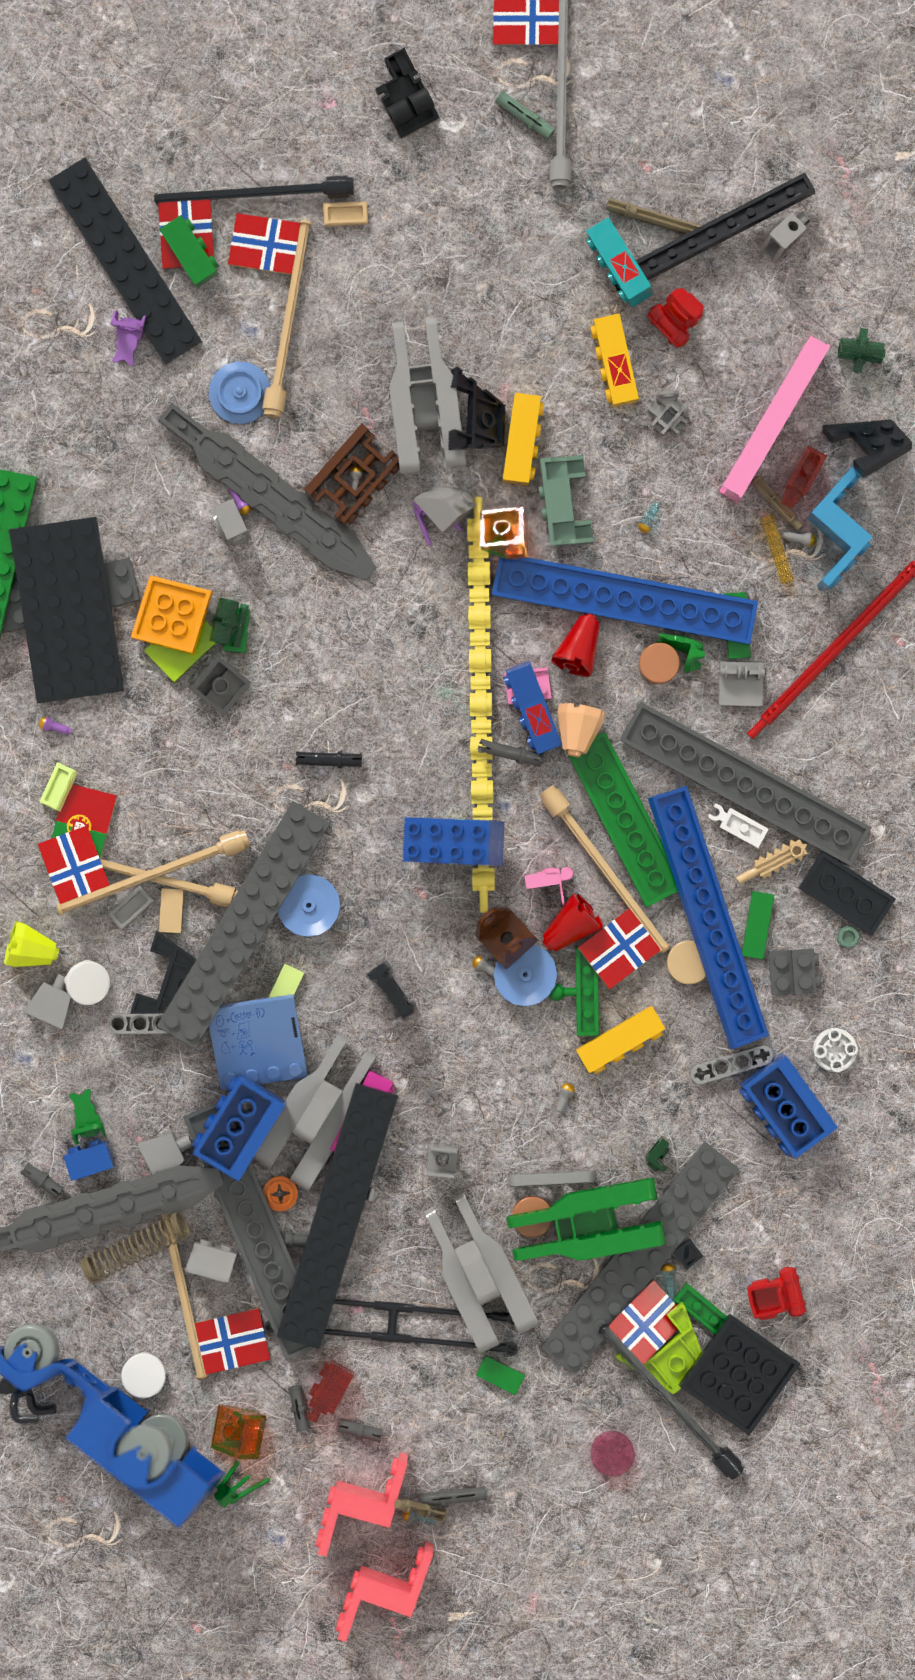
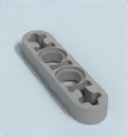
M759 1045L694 1065L690 1070V1077L695 1083L704 1084L761 1067L772 1061L773 1052L768 1046ZM761 1049L769 1053L765 1061L757 1058L754 1059L756 1064L752 1065V1058L749 1052L753 1051V1056L760 1054ZM740 1055H745L748 1058V1064L742 1068L738 1067L736 1058ZM719 1061H723L727 1065V1070L723 1074L715 1071V1065ZM711 1064V1071L714 1077L710 1078V1073L704 1074L702 1080L694 1077L698 1068L702 1071L709 1070L707 1065Z
M594 1170L509 1174L510 1186L595 1182Z

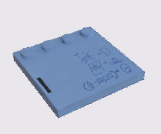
M294 994L221 1005L209 1025L221 1090L227 1089L234 1076L238 1078L240 1073L257 1084L299 1079L308 1076Z

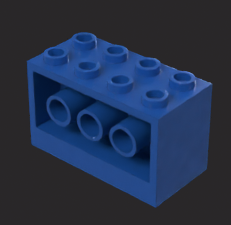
M405 817L403 862L503 865L505 821Z
M782 1053L769 1064L764 1065L739 1083L742 1088L739 1092L748 1103L752 1101L755 1106L752 1110L761 1121L765 1119L767 1122L765 1128L774 1139L778 1138L780 1140L778 1146L787 1157L791 1155L796 1159L838 1128L791 1061ZM770 1086L776 1087L773 1095L768 1094ZM783 1104L789 1105L787 1112H781ZM796 1122L801 1123L799 1130L794 1129Z
M241 1073L238 1078L235 1076L232 1078L227 1086L229 1093L227 1096L222 1095L215 1107L217 1109L216 1114L209 1115L204 1124L206 1130L203 1134L199 1132L192 1143L194 1155L237 1181L244 1174L286 1105L284 1099ZM251 1102L253 1108L245 1110L242 1103ZM239 1121L241 1127L234 1129L231 1122ZM227 1140L229 1146L223 1148L220 1146L219 1141Z

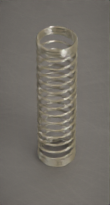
M176 1212L170 1216V1219L166 1217L165 1223L160 1220L159 1226L153 1223L152 1228L147 1226L146 1231L141 1229L140 1234L135 1232L134 1238L129 1235L128 1241L123 1238L122 1244L117 1241L116 1247L111 1244L110 1250L105 1247L104 1253L99 1250L98 1256L93 1253L92 1258L88 1256L81 1260V1267L85 1277L90 1283L96 1284L102 1281L104 1277L108 1278L110 1274L114 1275L116 1271L120 1272L122 1268L126 1269L128 1265L132 1266L134 1262L138 1263L140 1259H146V1256L151 1257L152 1253L157 1254L158 1250L163 1251L165 1247L169 1248L171 1244L175 1245L177 1241L181 1242L189 1238V1228L185 1219L180 1213ZM167 1220L170 1222V1224H171V1226H172V1228H173V1230H174L175 1236L172 1234L171 1230L169 1229V1226H168V1224H167ZM161 1223L164 1225L169 1239L164 1234ZM154 1225L158 1228L163 1242L159 1239ZM148 1228L153 1233L156 1240V1244L151 1239ZM142 1231L145 1233L146 1237L148 1238V1241H149V1243H150L151 1249L149 1248V1246H148L147 1243L145 1242L144 1237H143V1234H142ZM136 1234L139 1236L140 1240L142 1241V1244H143V1246H144L145 1252H144V1251L142 1250V1248L140 1247V1245H139V1243H138V1241H137V1238H136ZM171 1236L175 1239L174 1243L171 1242ZM130 1237L132 1238L137 1247L138 1254L136 1253L131 1244ZM164 1238L169 1242L168 1246L165 1245ZM124 1240L126 1241V1243L128 1244V1246H129V1248H130V1250H131L132 1257L129 1255L128 1251L126 1250V1247H125V1245H124ZM158 1241L163 1245L162 1249L159 1248ZM118 1244L122 1247L126 1260L121 1255ZM152 1244L157 1248L156 1252L153 1251ZM112 1247L116 1250L120 1263L115 1258ZM146 1247L151 1251L150 1255H147ZM106 1250L110 1253L113 1259L114 1267L110 1263L106 1255ZM140 1250L145 1255L144 1258H141ZM100 1253L104 1256L106 1260L108 1270L102 1263ZM134 1254L139 1258L138 1261H135ZM93 1256L98 1259L102 1273L98 1269ZM128 1257L133 1261V1263L129 1264ZM122 1260L127 1264L125 1267L122 1265ZM116 1263L121 1267L119 1270L116 1268ZM110 1266L115 1270L113 1273L110 1272ZM104 1269L109 1273L107 1276L104 1275Z

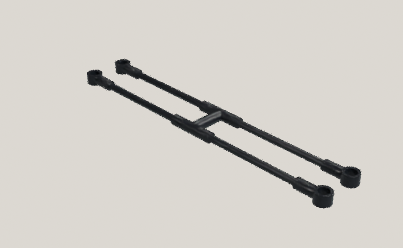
M335 1299L334 1304L371 1307L376 1310L389 1311L387 1333L373 1331L372 1333L334 1329H326L324 1333L328 1335L371 1338V1340L409 1344L410 1342L477 1348L474 1342L396 1334L398 1312L413 1313L414 1311L461 1316L459 1310L414 1306V1304ZM485 1313L487 1318L515 1325L510 1320V1313ZM268 1320L264 1325V1329L267 1333L272 1334L274 1331L267 1328V1324L270 1323ZM511 1341L506 1344L500 1343L489 1349V1351L505 1352L507 1355L513 1356L517 1353L518 1347L515 1342ZM513 1345L515 1346V1351L509 1352L507 1347Z

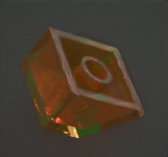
M524 506L481 510L480 549L506 560L527 558L528 520Z
M219 1404L211 1448L237 1459H259L266 1415L250 1409Z

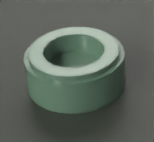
M844 926L837 933V941L842 947L852 948L859 942V932L852 926Z

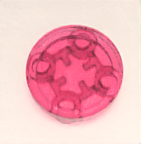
M607 1431L594 1439L590 1455L594 1467L600 1473L607 1476H619L628 1471L632 1466L635 1451L632 1442L624 1433Z

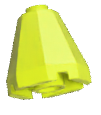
M15 921L9 937L11 938L10 943L6 948L5 965L12 967L51 965L52 960H57L59 948H56L57 943L27 924Z

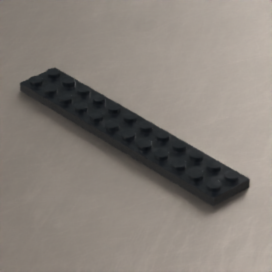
M355 1083L277 1333L279 1338L320 1349L398 1098L396 1094Z

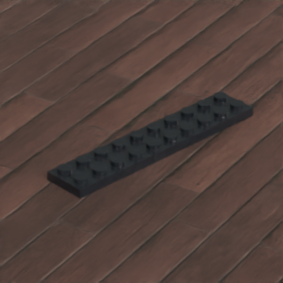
M82 158L49 179L48 181L135 318L141 321L143 316H146L143 330L165 365L202 342L201 338L86 158Z

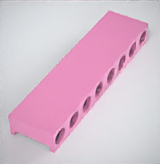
M810 336L719 491L734 500L735 503H738L828 351L829 344L826 345Z

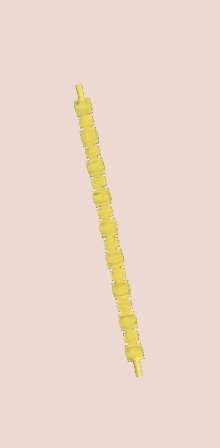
M474 497V502L477 504L474 508V519H467L468 542H473V545H469V559H473V562H468V586H474V589H469L470 602H474V606H469L468 621L469 629H474V633H470V646H475V649L469 650V672L475 673V676H471V690H475V693H470V716H476V720H471V733H476V737H470L471 760H476V764H472V777H477V781H471V804H477V807L473 808V820H493V807H488V804L494 803L493 780H488V777H492V763H487V760H493V755L478 752V745L482 746V744H479L481 739L493 742V737H487V733H491V720H487V716H492V693H486V689H491V676H486V673L492 672L491 649H486V646H490V632L485 631V629H491V606H485V602H489V589H485V585H490V562H484V559L489 558V553L481 550V546H488L484 545V542H490L489 519H483L482 497ZM478 865V868H472L473 891H479L480 913H486L488 911V891L495 890V868H489V865Z

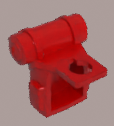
M683 287L671 292L666 298L667 303L664 306L656 304L651 307L646 316L651 321L650 324L654 325L669 340V344H673L676 348L686 345L690 337L688 333L689 328H693L699 323L703 317L702 312L704 310V306L692 293H688Z
M784 1267L779 1271V1278L769 1280L768 1278L755 1280L747 1287L749 1303L754 1318H760V1320L773 1319L783 1312H788L792 1317H800L807 1312L806 1302L799 1283L800 1278L795 1267Z

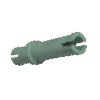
M503 90L497 96L495 103H498L528 125V129L535 130L545 137L546 140H549L556 129L542 120L538 113L534 114Z

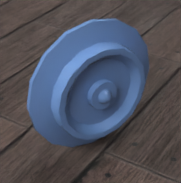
M236 361L224 365L214 374L209 384V399L212 408L222 419L230 423L246 424L255 421L264 413L262 406L265 389L270 388V383L264 372L249 362Z
M312 874L301 875L278 910V916L284 926L296 935L305 937L320 935L329 930L338 919L340 911L339 894L334 886L323 877Z
M533 945L507 970L497 961L494 979L496 988L503 998L515 1005L531 1006L539 1004L550 995L556 984L557 970L555 962L549 953L538 945Z

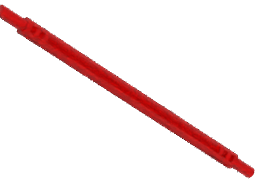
M914 560L901 571L760 716L761 719L747 733L752 740L767 725L770 726L915 577Z

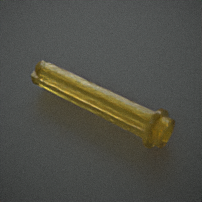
M773 514L760 518V526L763 525L782 584L793 581V576L775 523L777 519L773 517Z

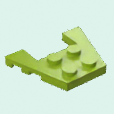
M683 1302L667 1313V1316L680 1333L657 1350L644 1364L662 1386L673 1395L681 1389L678 1384L702 1352ZM619 1352L615 1355L618 1360L634 1369Z

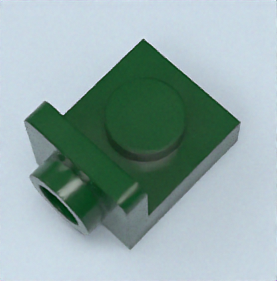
M662 1137L658 1139L645 1158L648 1160L647 1165L655 1172L660 1169L664 1173L666 1168L657 1160L658 1158L663 1159L668 1153L669 1143Z

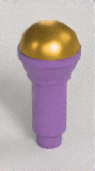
M229 488V492L236 502L240 514L247 515L251 511V507Z
M44 716L39 720V728L43 731L53 730L65 735L71 734V728L56 723L49 717Z

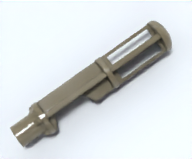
M757 476L752 480L751 485L780 514L787 524L792 525L798 531L803 526L798 519V515L793 512L761 476Z
M407 1499L403 1501L396 1500L394 1503L395 1508L400 1509L403 1513H408L411 1510L417 1512L418 1516L438 1521H444L447 1516L444 1508Z

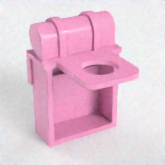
M564 867L561 871H559V868H548L536 874L525 875L526 889L559 884L562 905H565L561 881L570 880L573 877V871L569 867Z

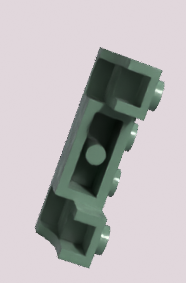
M584 455L540 458L542 486L539 487L540 500L544 499L545 508H541L542 520L547 521L550 547L594 543L591 520L574 522L569 480L586 478L583 461Z

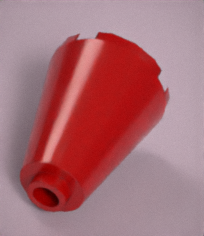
M587 613L578 618L552 655L551 661L556 667L563 670V667L570 669V674L580 677L592 675L600 622L597 621L598 618Z
M574 893L542 935L544 938L542 943L549 951L553 949L557 952L600 930L604 926L599 915L595 917L593 907L581 895Z

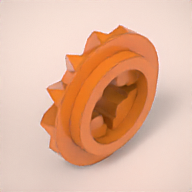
M277 1176L271 1178L263 1188V1193L269 1207L275 1211L290 1209L298 1197L297 1187L288 1177ZM279 1184L283 1191L290 1192L283 1196L282 1203L278 1196L271 1195L278 1191Z

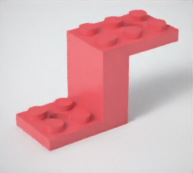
M400 1452L398 1458L394 1457L390 1472L393 1478L388 1479L385 1494L337 1481L336 1487L331 1486L327 1504L331 1505L330 1508L325 1507L321 1523L325 1527L324 1529H319L315 1547H319L318 1555L327 1556L338 1514L390 1528L395 1510L394 1503L398 1499L407 1466L408 1454Z
M425 1541L423 1547L419 1546L415 1557V1564L417 1566L416 1568H411L408 1577L409 1581L362 1565L359 1571L355 1570L350 1589L353 1590L352 1592H347L344 1600L343 1610H345V1613L340 1612L335 1631L339 1632L338 1639L346 1642L360 1600L411 1617L433 1556L434 1544Z

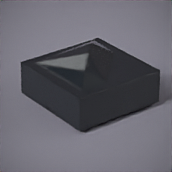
M690 1238L673 1252L686 1270L704 1257Z

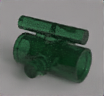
M860 328L859 337H856V339L841 337L839 341L837 357L853 360V363H855L854 372L862 373L863 364L866 365V362L881 364L885 357V343L869 341V338H867L869 329Z
M219 598L215 617L212 619L213 627L209 641L230 645L233 635L231 646L240 648L249 605L241 603L239 613L237 614L239 602Z

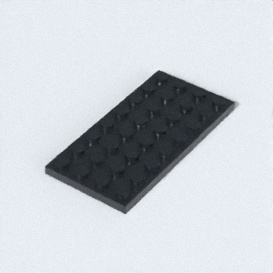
M97 517L9 529L37 703L124 691Z

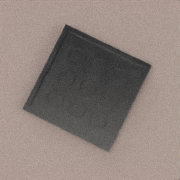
M729 1313L678 1385L750 1436L800 1366V1363Z

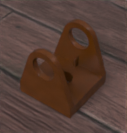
M494 907L490 909L477 923L476 937L506 970L539 941L508 907ZM507 933L512 934L513 940L509 944H503L502 937Z

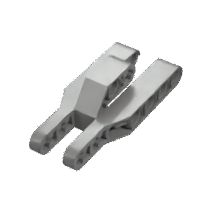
M436 317L425 319L430 364L409 366L403 322L392 323L397 366L389 389L401 474L423 472L417 432L439 429L444 469L466 466L464 450H448L449 431L453 429L462 431L457 390L456 388H451L453 375L441 358Z
M340 1033L318 1069L295 1084L285 1101L284 1109L253 1159L271 1169L292 1133L311 1145L290 1178L291 1182L306 1191H309L332 1152L330 1148L343 1124L355 1083H361L376 1058L375 1054L367 1050L344 1090L326 1080V1075L348 1038Z
M461 1192L453 1197L471 1232L473 1240L454 1248L434 1206L425 1210L424 1213L442 1249V1276L481 1354L500 1344L482 1308L483 1304L501 1296L519 1334L540 1324L502 1246L481 1230L464 1192Z

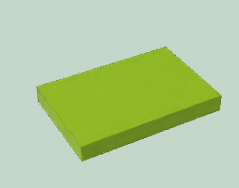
M205 620L194 655L150 644L144 651L175 683L222 637Z

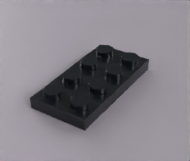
M823 851L820 852L798 889L871 936H873L896 898Z

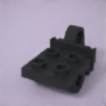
M405 48L387 56L385 64L393 79L377 87L375 91L377 95L385 94V96L381 97V101L399 137L403 138L440 117L421 78L414 79L418 72L415 70Z

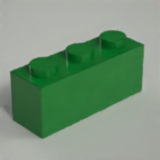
M182 215L159 229L197 288L219 274L216 270L219 267L218 263L212 255L208 257L204 250L207 246L201 237L196 238L192 231L195 230V227L189 218L184 220Z

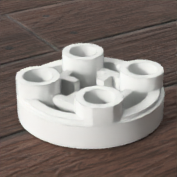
M85 960L77 963L70 969L64 979L67 993L74 1001L82 1005H93L100 1002L108 993L110 978L103 966L94 961Z
M829 1028L822 1031L813 1043L815 1061L820 1067L830 1072H841L849 1068L855 1061L858 1047L852 1035L839 1028Z
M145 1352L132 1356L122 1369L121 1379L123 1386L131 1395L138 1398L154 1396L161 1390L166 1380V1369L162 1361L158 1357Z

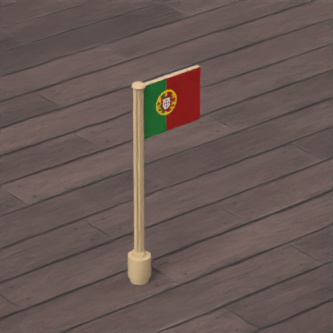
M73 784L61 811H58L51 839L87 825L104 869L132 877L146 872L145 870L101 859L118 796ZM164 875L149 880L205 895L210 899V904L225 908L229 907L238 892L235 887L220 883L206 887Z

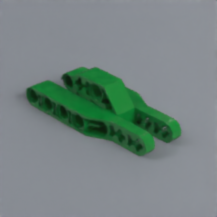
M654 1178L570 1192L548 1208L506 1216L508 1228L555 1220L558 1240L512 1249L514 1261L553 1254L582 1261L665 1245L666 1240L662 1221L615 1229L617 1228L614 1209H618L622 1205H639L644 1201L658 1200Z

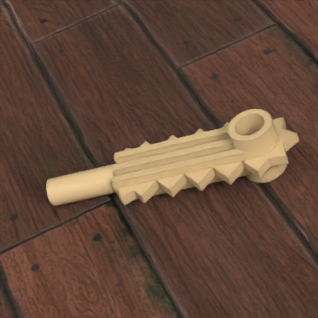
M790 839L789 846L783 844L782 850L775 848L774 854L767 852L766 859L759 856V860H754V868L736 877L739 884L758 875L764 879L767 876L771 877L772 871L779 873L780 867L787 869V863L794 865L795 858L802 861L803 856L808 854L805 850L807 844H802L800 839L797 841Z

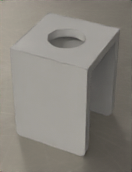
M430 1144L426 1176L455 1179L458 1146ZM440 1153H445L449 1157V1162L444 1166L436 1162V1157Z

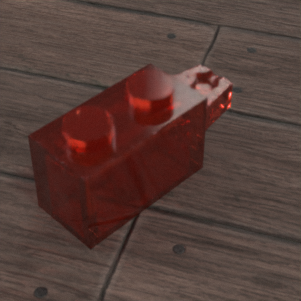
M809 445L803 449L783 486L785 488L781 500L783 505L792 509L801 497L807 495L827 455Z
M332 1359L329 1365L326 1363L323 1365L319 1373L322 1376L319 1384L314 1382L309 1392V1395L312 1396L309 1406L313 1408L308 1416L309 1420L316 1423L321 1413L326 1415L327 1412L331 1414L335 1412L354 1376V1371Z

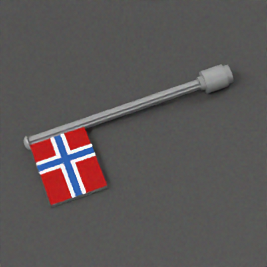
M494 0L493 46H558L556 156L550 160L549 182L552 183L551 187L553 189H568L569 183H571L572 161L565 156L568 0Z

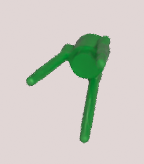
M236 1461L223 1481L216 1486L218 1491L214 1494V1497L223 1507L230 1503L233 1505L237 1500L268 1483L270 1479L266 1478L236 1495V1490L250 1479V1476L246 1475L236 1485L228 1484L226 1486V1483L240 1464L239 1461Z

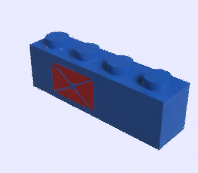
M530 661L505 670L507 676L503 677L507 689L512 688L515 695L511 699L515 710L520 708L522 717H519L523 730L528 729L530 737L527 740L531 750L536 749L537 754L561 746L560 737Z

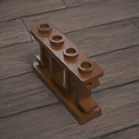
M363 424L354 431L304 488L305 492L315 499L316 502H319L326 495L338 505L340 509L334 517L344 526L347 523L351 525L359 516L357 514L358 510L362 506L366 508L371 503L373 493L376 490L380 492L385 487L387 477L390 474L395 475L400 470L398 455L393 450L384 458L369 445L376 437ZM366 437L367 439L362 443V446L370 452L366 458L361 461L353 454L346 460ZM375 459H378L385 466L392 460L391 464L372 483L376 473L369 466ZM354 462L369 475L356 491L340 478ZM337 470L338 472L333 476V479L341 485L337 491L332 494L324 487L317 493ZM347 491L356 499L363 492L362 497L344 516L343 514L348 508L340 499Z

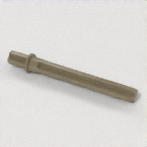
M610 198L606 206L607 211L623 215V218L629 217L682 234H687L701 227L698 224L630 204V201L625 203Z

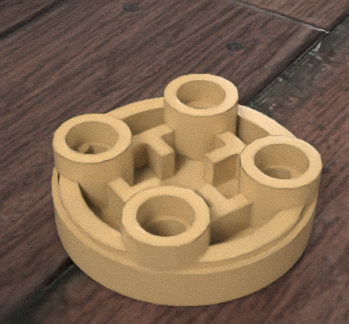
M682 941L672 947L667 956V968L670 975L683 984H695L702 981L706 974L695 941Z

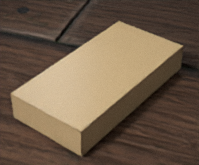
M367 201L323 203L325 227L368 225Z
M162 888L159 932L182 933L184 890Z

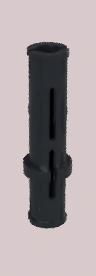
M296 751V765L337 766V768H342V766L362 767V753Z

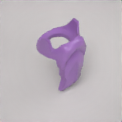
M114 310L110 325L117 328L116 335L118 340L116 345L118 349L113 362L118 363L125 360L129 365L133 366L135 363L134 353L138 348V341L141 340L146 316H143L141 321L129 317L118 320L119 311Z

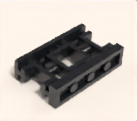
M386 960L368 972L366 976L371 982L375 979L378 980L377 984L390 1000L394 1009L397 1008L398 1010L394 1014L395 1018L401 1017L404 1020L414 1013L416 1002L413 1000L408 1003L406 995L396 983L391 973L387 972L391 965Z

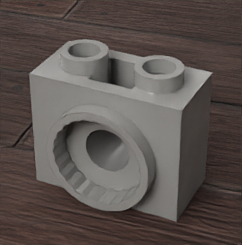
M230 499L213 507L214 511L210 513L222 539H227L230 545L235 543V546L247 542L250 534L234 500Z

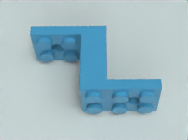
M853 466L807 517L813 525L845 552L840 560L817 584L822 591L827 587L831 590L841 580L842 577L839 574L842 571L846 573L857 562L854 557L856 555L860 557L872 545L869 543L872 536L836 505L846 494L844 489L846 487L850 489L861 477Z

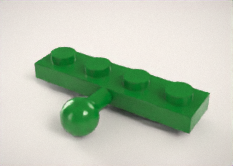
M575 948L576 988H564L561 984L556 983L549 998L559 1001L565 996H576L577 1036H599L598 975L580 950Z

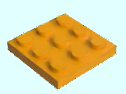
M150 575L131 638L194 655L213 592Z

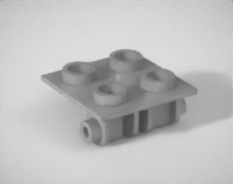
M720 662L719 705L763 706L764 663Z

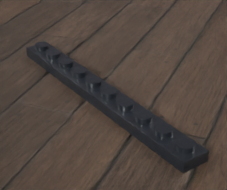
M804 172L637 259L636 262L647 280H650L816 194L815 189ZM617 284L614 285L615 288H616V290H617V292L620 291V289H619V287L617 286Z

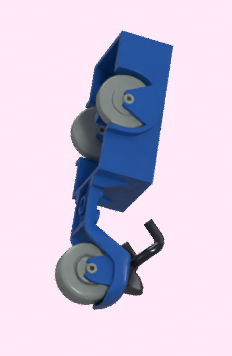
M29 1323L12 1331L5 1345L0 1346V1375L3 1377L0 1381V1394H11L9 1411L11 1419L15 1423L22 1425L39 1423V1415L56 1413V1405L40 1407L36 1405L32 1388L62 1374L65 1377L64 1380L69 1385L80 1388L82 1395L86 1397L79 1421L67 1435L66 1439L178 1528L196 1514L225 1475V1472L198 1452L196 1446L192 1447L180 1462L188 1447V1434L184 1425L177 1418L168 1414H156L142 1422L150 1411L149 1409H144L116 1386L111 1387L106 1382L101 1381L76 1360L66 1358L57 1361L60 1351L59 1342L55 1334L48 1327L38 1323ZM23 1396L26 1398L28 1409L33 1413L31 1415L21 1416L19 1414L18 1402Z

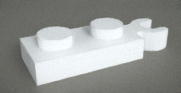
M718 804L713 805L714 808L718 809L719 814L716 817L709 814L707 817L710 820L722 821L719 828L759 848L768 828L731 808L725 813L722 806Z

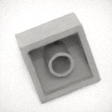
M434 486L413 499L441 532L459 523L477 506L472 496L461 488Z
M201 1238L200 1241H195L185 1272L228 1283L233 1274L238 1252L234 1251L233 1246L222 1244L219 1247L213 1245V1241Z

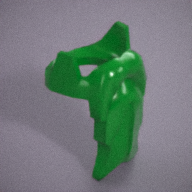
M658 634L659 640L656 643L668 644L674 649L688 654L683 670L684 673L700 670L702 663L696 660L705 656L701 642L689 637Z
M86 1089L82 1095L69 1094L70 1099L75 1105V1128L70 1130L75 1145L79 1144L78 1135L88 1138L102 1131L104 1137H107L103 1121H101L99 1114H96L95 1105L91 1102V1090Z

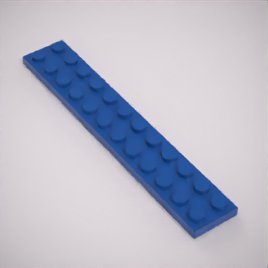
M506 553V559L499 557L492 596L584 614L588 613L595 616L747 645L751 643L758 601L508 553Z
M687 786L648 798L730 1049H735L769 1036Z

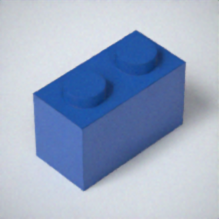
M101 1139L89 1142V1147L81 1149L80 1145L67 1149L68 1154L63 1156L71 1181L116 1166L108 1141L102 1142Z

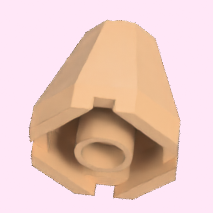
M571 703L559 704L557 713L563 750L568 752V756L580 757L581 754L588 752L604 723L605 712L586 705L574 707V704Z

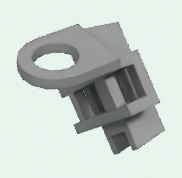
M678 390L658 392L655 404L648 408V412L655 417L651 425L663 435L668 429L675 435L678 434L680 429L688 422L681 416L688 407V404H683L677 399L679 397Z

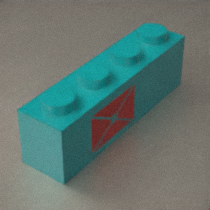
M609 217L586 230L588 235L586 242L590 250H596L598 253L597 261L602 269L606 267L609 271L607 277L613 286L617 284L619 287L618 295L623 303L628 302L632 308L654 295L652 286Z

